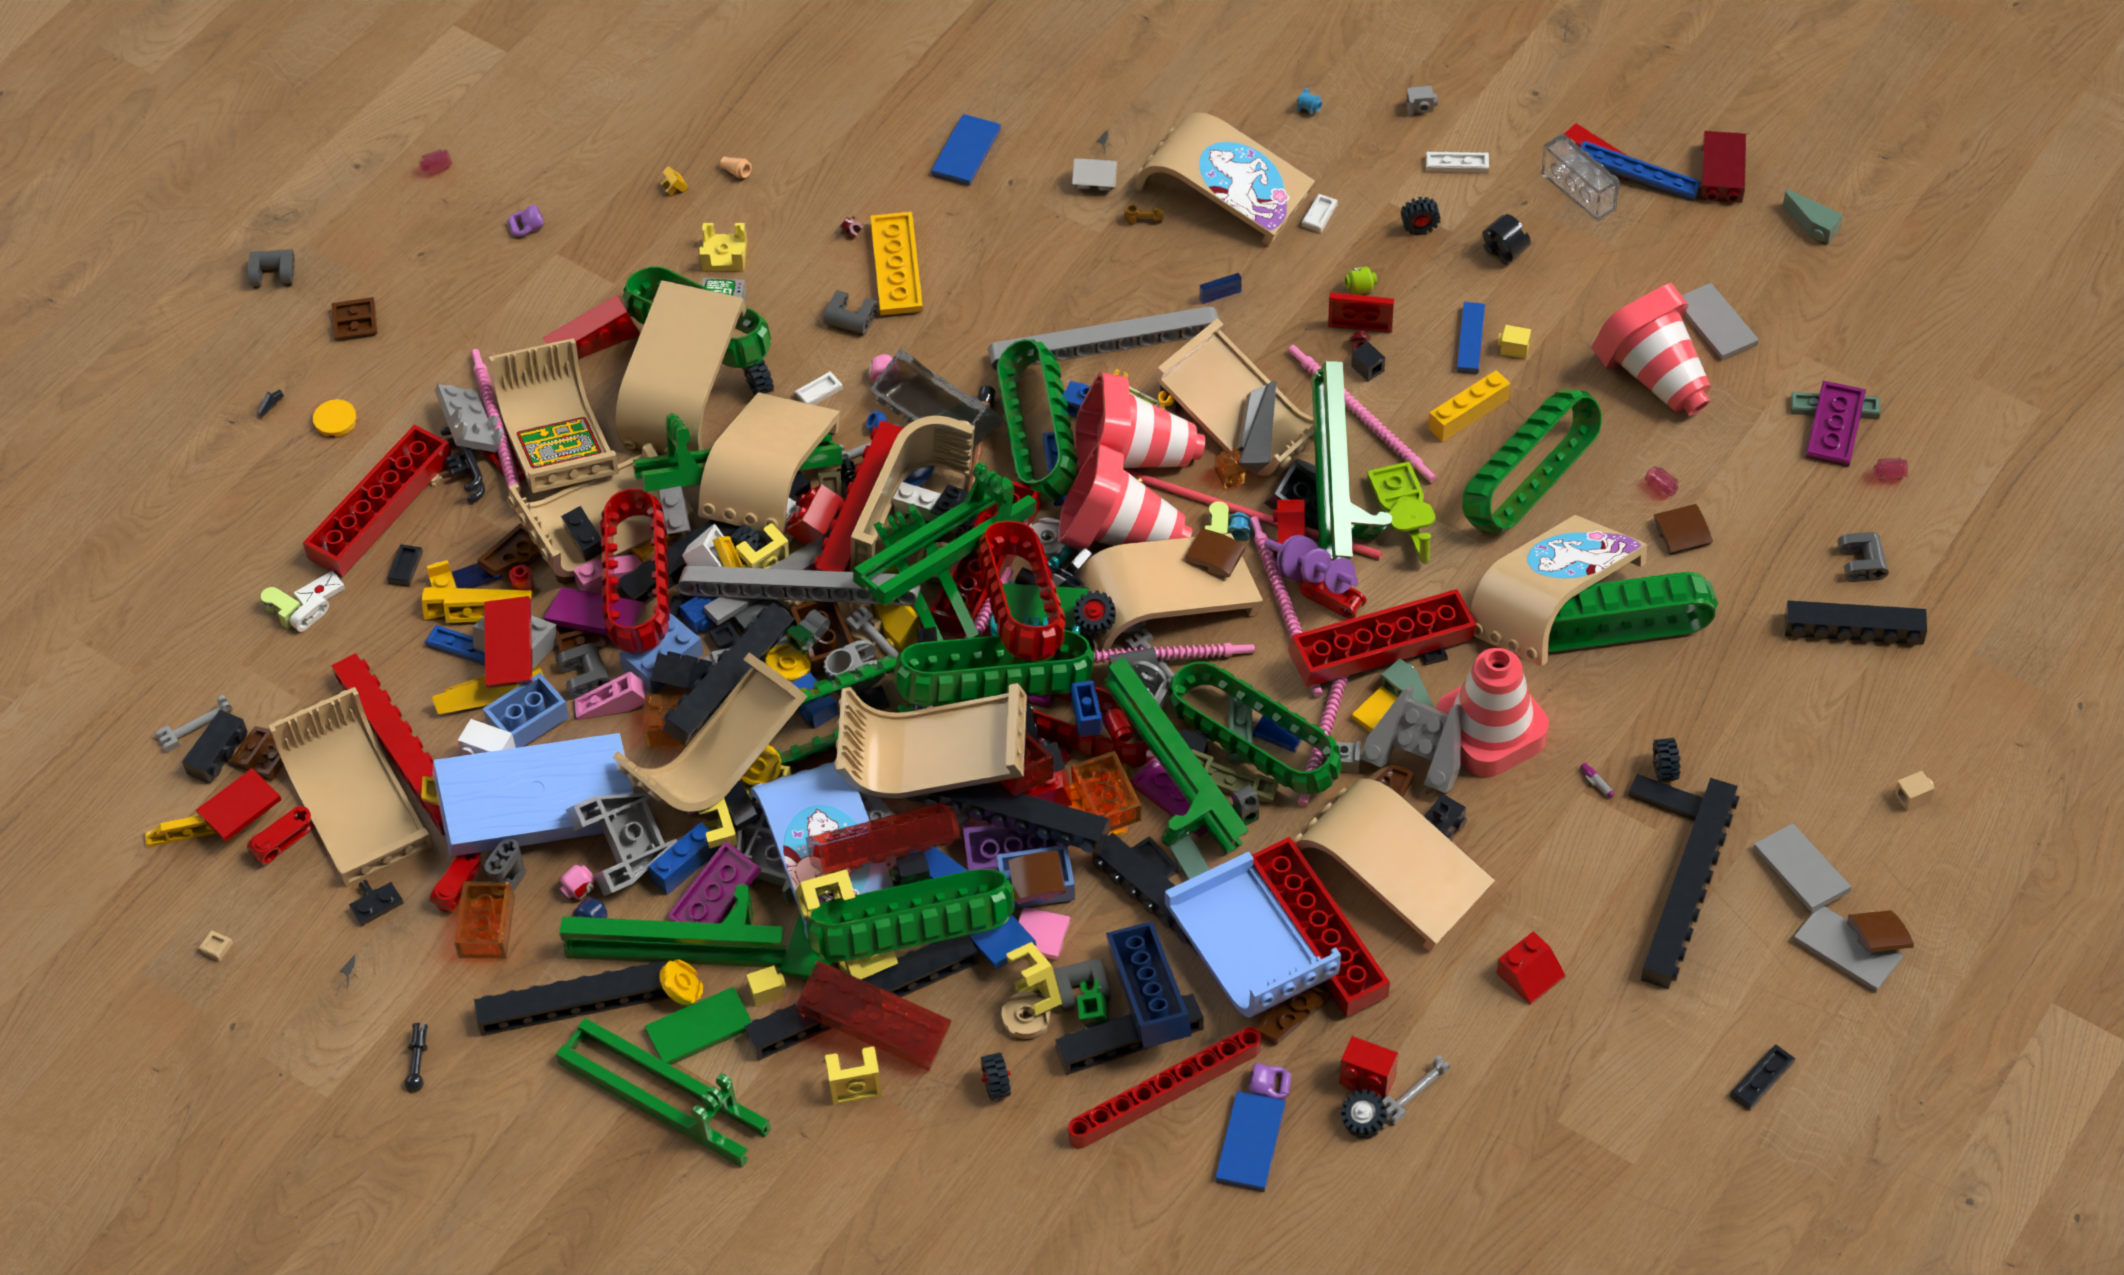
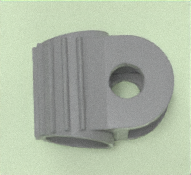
M859 640L846 645L844 648L832 651L826 656L825 666L823 667L828 680L832 681L835 675L846 671L854 673L856 667L867 663L871 665L877 664L876 660L870 661L874 658L876 652L873 643L868 640ZM885 672L873 676L871 681L865 682L862 680L851 685V688L857 693L862 689L873 686L884 677ZM843 688L836 690L838 695L842 694Z
M1134 662L1132 669L1162 709L1169 692L1166 688L1167 680L1165 673L1150 662ZM1144 672L1150 673L1153 677L1146 675Z

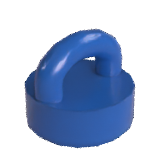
M878 410L872 411L866 420V428L873 431L874 427L878 428L881 420L887 422L885 414Z

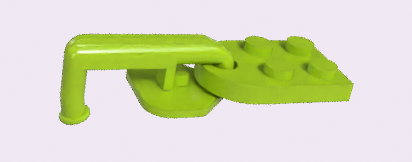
M1410 462L1368 470L1367 478L1383 512L1391 514L1393 518L1391 525L1395 530L1408 532L1420 561L1423 564H1427L1430 560L1431 534L1420 533L1419 528L1432 525L1435 522V513L1431 505L1424 503L1423 490Z

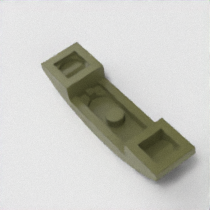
M1192 749L1194 755L1221 792L1232 795V793L1251 785L1258 796L1259 802L1273 801L1279 783L1274 779L1261 774H1257L1255 778L1214 763V757Z

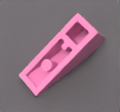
M636 554L614 557V560L618 561V567L615 568V577L620 579L642 564ZM601 559L589 561L573 569L576 585L580 591L602 594L604 586L602 583L603 568Z
M628 672L574 699L576 718L580 720L631 711L648 702L647 685L632 672Z

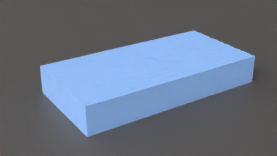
M620 733L434 760L432 774L450 857L495 850L498 844L507 838L515 839L519 846L604 833L599 821L575 831L566 809L594 796L634 794L631 779L616 768L619 763L612 758L617 751L625 756Z

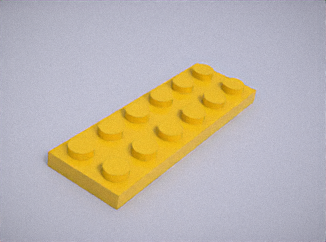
M912 212L871 215L881 315L923 311Z

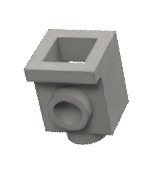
M1432 86L1407 88L1406 104L1409 117H1413L1414 113L1433 112V106L1438 105L1437 94H1433Z
M1356 741V743L1336 742L1341 756V772L1359 773L1361 741Z

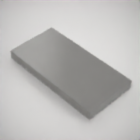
M1712 283L1682 295L1688 303L1684 316L1721 360L1758 345L1759 339Z
M1794 824L1754 843V850L1811 913L1851 892L1849 883Z
M1825 906L1814 911L1796 933L1793 941L1877 992L1901 962L1903 954L1896 950L1869 952L1858 943L1859 933L1847 924L1848 920Z

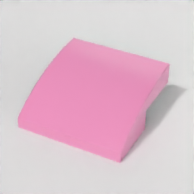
M1024 907L1019 923L1035 939L1037 949L1045 958L1057 960L1070 925V917Z

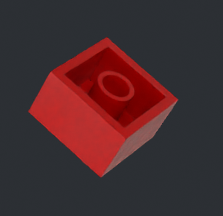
M822 484L814 489L811 488L806 494L802 493L795 503L797 505L795 512H791L786 520L788 525L785 528V532L804 545L815 541L825 535L843 498Z
M1351 1036L1341 1058L1339 1084L1351 1091L1358 1090L1362 1092V1089L1367 1090L1368 1093L1373 1091L1376 1096L1379 1095L1384 1100L1396 1079L1398 1052Z

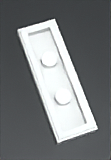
M1426 152V172L1489 173V153Z

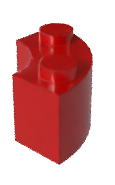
M1304 499L1278 500L1277 509H1273V522H1277L1278 540H1274L1275 542L1283 544L1288 538L1296 535L1306 537Z

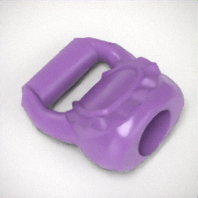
M531 205L523 211L514 213L507 220L514 237L537 232L544 226V220L536 205ZM520 218L524 227L522 231L519 230L515 219Z
M1255 1063L1251 1070L1249 1090L1256 1095L1285 1099L1289 1096L1291 1074L1282 1067H1269L1262 1063ZM1276 1073L1282 1074L1279 1094L1274 1092Z

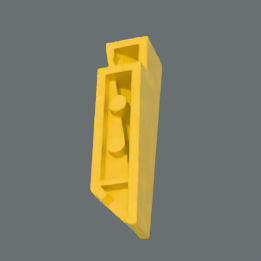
M426 587L422 595L424 620L445 616L446 623L478 622L484 616L485 601L529 596L531 599L532 591Z
M539 665L532 670V677L539 673L543 675ZM485 675L449 687L443 693L432 696L437 713L444 714L489 705L520 685L487 688L485 686Z
M196 814L187 818L160 823L155 829L145 832V843L148 848L215 834L216 832Z

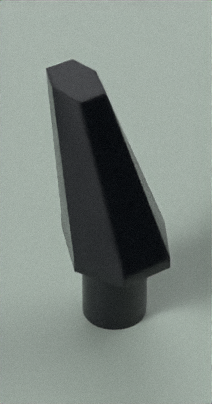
M280 389L272 394L269 391L266 393L258 410L261 419L276 406L277 400L284 397Z

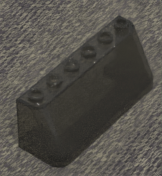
M902 349L898 350L870 389L876 395L875 401L884 407L886 404L890 405L889 410L897 416H900L901 413L905 415L903 419L909 424L917 419L928 416H945L969 422L972 426H975L973 447L997 430L1004 422V419L990 406L974 396L972 398L938 376Z

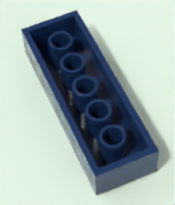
M1153 921L1106 933L1109 954L1143 1047L1148 1048L1192 1036L1187 1009Z

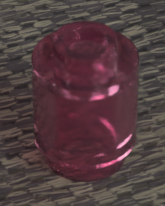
M439 149L421 156L422 160L419 161L422 171L424 173L427 172L428 175L448 169V166L452 165L450 155L446 149Z
M1901 458L1878 459L1873 467L1874 476L1878 477L1879 481L1901 480L1902 477L1908 476L1907 460H1901Z
M1654 466L1647 472L1645 480L1661 496L1666 498L1673 496L1677 492L1678 480L1666 470Z

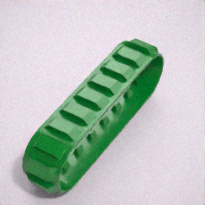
M647 267L638 270L627 279L626 286L623 288V298L630 316L644 325L653 303L648 299L655 298L661 280L708 291L713 290L667 268ZM746 307L744 317L739 316L735 329L747 335L730 339L721 363L728 367L746 368L753 366L767 356L771 346L768 323L756 311Z
M1022 339L1009 345L999 358L997 365L999 391L1002 393V407L1005 410V423L1008 426V439L1011 443L1010 450L1014 459L1013 466L1015 475L1018 477V483L1028 485L1030 489L1039 492L1041 502H1052L1066 496L1075 481L1079 468L1077 464L1078 455L1074 447L1073 431L1070 429L1071 420L1070 415L1067 413L1068 405L1064 397L1065 390L1063 381L1060 379L1061 370L1060 365L1056 362L1057 358L1042 342H1036L1034 339ZM1040 360L1058 449V460L1053 470L1047 476L1035 481L1018 393V380L1027 366Z
M1562 389L1547 398L1466 485L1462 496V509L1470 524L1477 530L1502 533L1516 525L1595 441L1602 425V413L1598 402L1588 392L1575 389ZM1572 408V425L1566 437L1492 514L1491 500L1497 486Z
M1679 572L1593 584L1570 598L1559 610L1550 630L1548 652L1698 632L1713 622L1716 616L1715 613L1719 603L1714 587L1709 580L1695 572Z
M1065 630L1061 648L1057 649L1053 656L1037 661L1024 660L1009 653L999 635L921 642L908 646L897 657L894 683L897 685L896 689L903 699L920 706L948 705L1009 693V685L1016 683L1020 685L1027 697L1071 692V684L1085 682L1091 678L1094 652L1091 650V646L1085 637Z
M889 655L876 660L877 664L875 665L867 663L856 667L854 673L846 671L835 675L832 681L824 679L813 683V688L811 689L800 688L807 695L801 706L808 704L809 700L820 696L822 698L828 697L830 692L851 687L852 684L862 680L865 682L871 681L872 677L878 674L894 672L893 669L895 668L897 657L894 658ZM910 703L906 706L904 704L897 706L896 710H893L891 712H911L913 711L914 704ZM839 729L833 730L832 734L819 738V736L814 737L811 742L790 746V750L780 753V750H776L780 755L781 765L785 766L788 761L793 763L807 759V755L811 753L818 755L829 751V746H836Z
M1193 662L1182 667L1172 677L1168 688L1169 700L1172 710L1178 719H1183L1185 725L1195 731L1209 734V740L1219 743L1223 749L1231 754L1235 753L1239 759L1247 764L1256 766L1257 770L1263 774L1272 776L1282 786L1289 787L1294 792L1301 794H1317L1331 787L1334 781L1339 778L1342 769L1339 746L1332 736L1326 735L1323 729L1315 724L1308 723L1305 718L1297 713H1292L1281 703L1274 702L1263 692L1256 691L1245 681L1238 680L1224 668L1221 669L1215 664L1208 662ZM1200 685H1211L1219 688L1323 752L1325 757L1328 756L1329 758L1318 769L1312 771L1295 770L1189 705L1182 698L1189 690Z
M977 869L857 894L852 900L845 901L843 898L833 899L821 903L818 908L812 910L806 924L808 942L811 945V949L816 951V955L821 959L841 962L992 930L1006 924L1010 919V915L1014 912L1013 885L1010 884V881L1006 879L1002 872L993 869Z

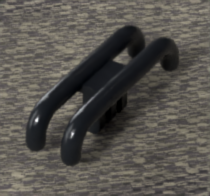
M449 426L440 430L442 436L452 435ZM453 437L445 439L449 442V446H457ZM457 446L461 452L446 457L444 462L447 465L451 478H457L470 473L473 481L466 484L464 490L466 492L476 490L475 493L467 497L469 503H475L485 493L482 474L471 448Z

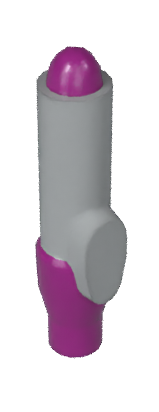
M1586 762L1580 766L1586 775V780L1593 787L1597 786L1606 797L1614 796L1613 790L1593 768L1588 766Z

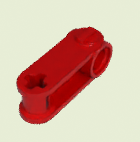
M1303 578L1299 586L1300 593L1307 599H1311L1347 619L1355 618L1358 609L1367 602L1364 594L1352 587L1344 593L1337 594L1331 592L1326 587L1324 580L1314 584Z
M303 806L293 808L265 830L252 837L247 844V849L262 865L269 864L278 855L311 831V812Z
M481 852L456 856L441 880L433 888L429 901L435 904L439 910L444 912H453L461 897L480 871Z

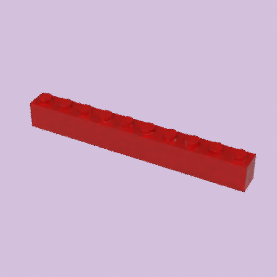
M354 653L331 665L335 678L344 691L353 687L356 688L374 736L441 835H445L440 807L421 800L422 776L433 777L434 761L429 752L424 753L418 736L413 737L411 726L407 720L402 721V714L398 707L391 705V698L388 692L380 689L381 684L377 676L369 673L370 668L365 659L360 660L358 655Z

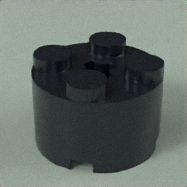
M1510 214L1501 215L1482 231L1485 241L1484 249L1489 254H1496L1504 265L1511 263L1530 247L1531 239L1528 232L1524 234L1521 230L1523 225Z

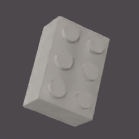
M531 615L533 670L556 646V624ZM484 616L473 626V648L485 652Z

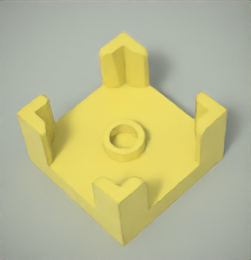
M703 223L704 245L700 247L699 254L702 271H744L747 247L745 223L734 224L736 234H715L713 223Z
M772 523L764 528V532L773 541L759 551L755 552L745 541L736 546L737 554L746 563L743 565L744 568L767 569L789 556L788 540Z
M724 798L715 805L698 811L699 814H704L717 810L718 819L702 823L710 830L706 832L709 848L720 846L725 840L737 848L736 834Z
M847 870L800 882L795 893L803 919L809 918L812 910L820 906L818 897L833 892L834 899L843 898L846 901L855 898Z
M1032 942L1006 954L1009 964L1024 957L1027 958L1029 968L1021 972L1024 978L1016 981L1014 985L1017 993L1039 990L1046 999L1034 1004L1032 1007V1011L1036 1016L1062 1004L1052 965Z
M894 951L838 962L840 970L853 982L898 964Z
M874 1047L862 1050L865 1066L840 1070L837 1054L825 1055L834 1105L882 1096Z

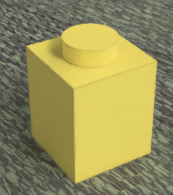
M1505 325L1504 333H1499L1497 345L1501 346L1500 355L1526 359L1531 329Z
M774 966L747 974L748 986L756 1006L784 997L782 988L786 987L782 973L777 974Z

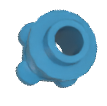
M1305 88L1303 93L1297 98V111L1301 112L1302 109H1305L1311 115H1314L1320 111L1323 102L1320 95L1314 96L1309 94L1310 90Z
M1236 512L1229 516L1228 522L1230 525L1228 526V531L1232 533L1234 540H1249L1248 533L1250 528L1248 525L1251 522L1250 517L1242 512Z

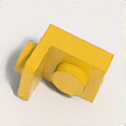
M447 560L436 562L426 567L432 587L456 588Z

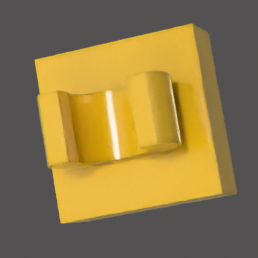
M669 166L663 171L667 178L663 179L660 184L667 188L665 191L668 194L673 195L677 189L684 193L689 188L681 175Z

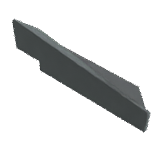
M1271 381L1267 385L1253 390L1246 395L1237 450L1242 452L1238 465L1255 473H1258L1267 466L1271 458L1276 381Z

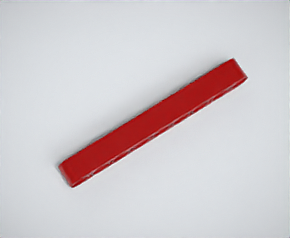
M1252 1027L1244 1028L1073 1118L1068 1124L1070 1144L1075 1148H1085L1255 1058L1260 1052L1261 1035L1259 1031ZM1203 1064H1211L1212 1066L1206 1067ZM1183 1075H1190L1191 1077H1189V1078H1184V1077H1182V1076H1183ZM1162 1086H1168V1087H1170V1088H1168V1089H1162V1088H1160V1087H1162ZM1146 1097V1098H1149V1099H1148V1100H1140L1139 1098ZM1124 1108L1127 1111L1120 1112L1118 1109ZM1098 1120H1105L1106 1122H1104V1123H1098V1122H1096V1121H1098ZM1077 1131H1083V1132H1085V1133L1080 1134V1135H1079V1134H1075V1132H1077Z

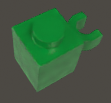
M1098 979L1094 980V988L1092 990H1087L1086 982H1080L1081 990L1085 995L1077 996L1079 1020L1085 1027L1105 1023L1109 1020L1107 1000L1100 992V981Z

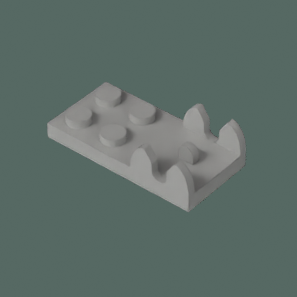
M438 384L435 393L455 444L462 447L496 452L502 440L503 429L498 428L495 430L498 417L491 416L489 419L487 418L477 391Z

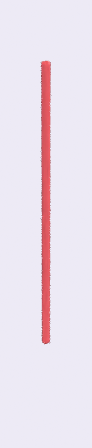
M1123 468L1133 477L1139 476L1146 485L1208 505L1218 501L1227 504L1230 512H1242L1250 518L1256 516L1259 521L1277 527V522H1273V516ZM1306 527V536L1319 540V531ZM1352 542V551L1380 560L1382 551Z

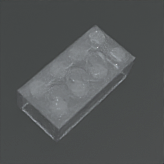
M1563 133L1544 145L1541 174L1597 222L1616 210L1620 181L1615 175L1607 171L1601 163L1595 161L1586 151L1582 150L1572 139H1569Z

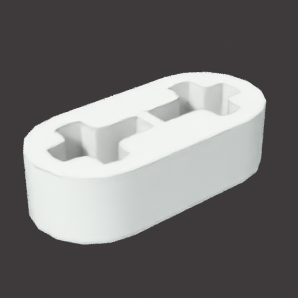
M315 595L292 614L290 625L300 632L305 631L327 612L329 602L322 596Z

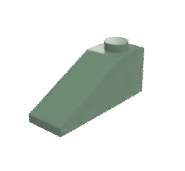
M1786 189L1782 206L1810 237L1828 245L1840 230L1843 215Z
M1400 658L1381 674V686L1395 696L1399 697L1405 688L1414 686L1411 699L1434 708L1418 672L1411 664L1404 662Z

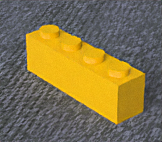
M1495 370L1429 413L1428 429L1444 442L1508 401L1510 382Z

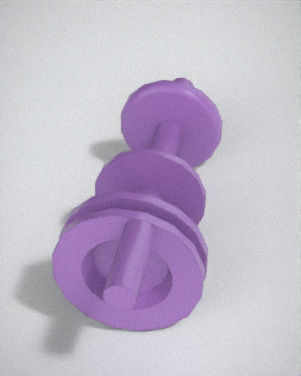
M1301 535L1291 536L1283 544L1271 539H1266L1264 542L1265 547L1278 552L1277 566L1279 571L1289 579L1302 581L1304 578L1306 581L1314 584L1324 580L1326 587L1331 592L1337 594L1344 593L1351 586L1358 584V579L1355 577L1354 564L1349 559L1337 558L1332 561L1331 555L1325 549L1319 548L1308 537Z

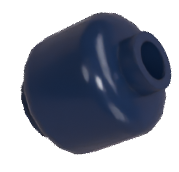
M586 898L573 911L572 917L607 918L608 913L605 905L600 900Z

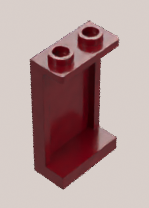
M1704 131L1701 200L1742 203L1745 192L1746 133Z

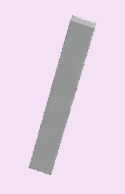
M831 531L767 569L811 570L816 557H821L823 541L826 537H830ZM719 597L705 605L704 612L719 625L761 599Z

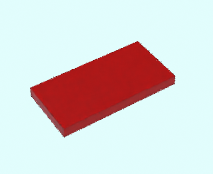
M524 596L485 601V686L487 688L532 683L530 597Z

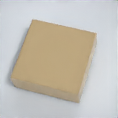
M211 930L198 950L201 954L220 962L233 942L232 939Z

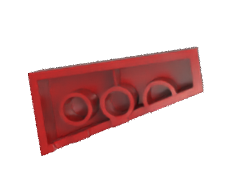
M615 295L544 336L543 339L546 344L574 338L577 356L580 359L638 337L641 333L618 295Z

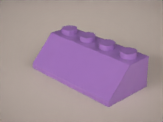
M984 820L968 822L962 825L968 871L977 869H993L998 871V854L1061 846L1059 842L1050 839L1043 840L1029 833H1019L1005 826L998 827Z

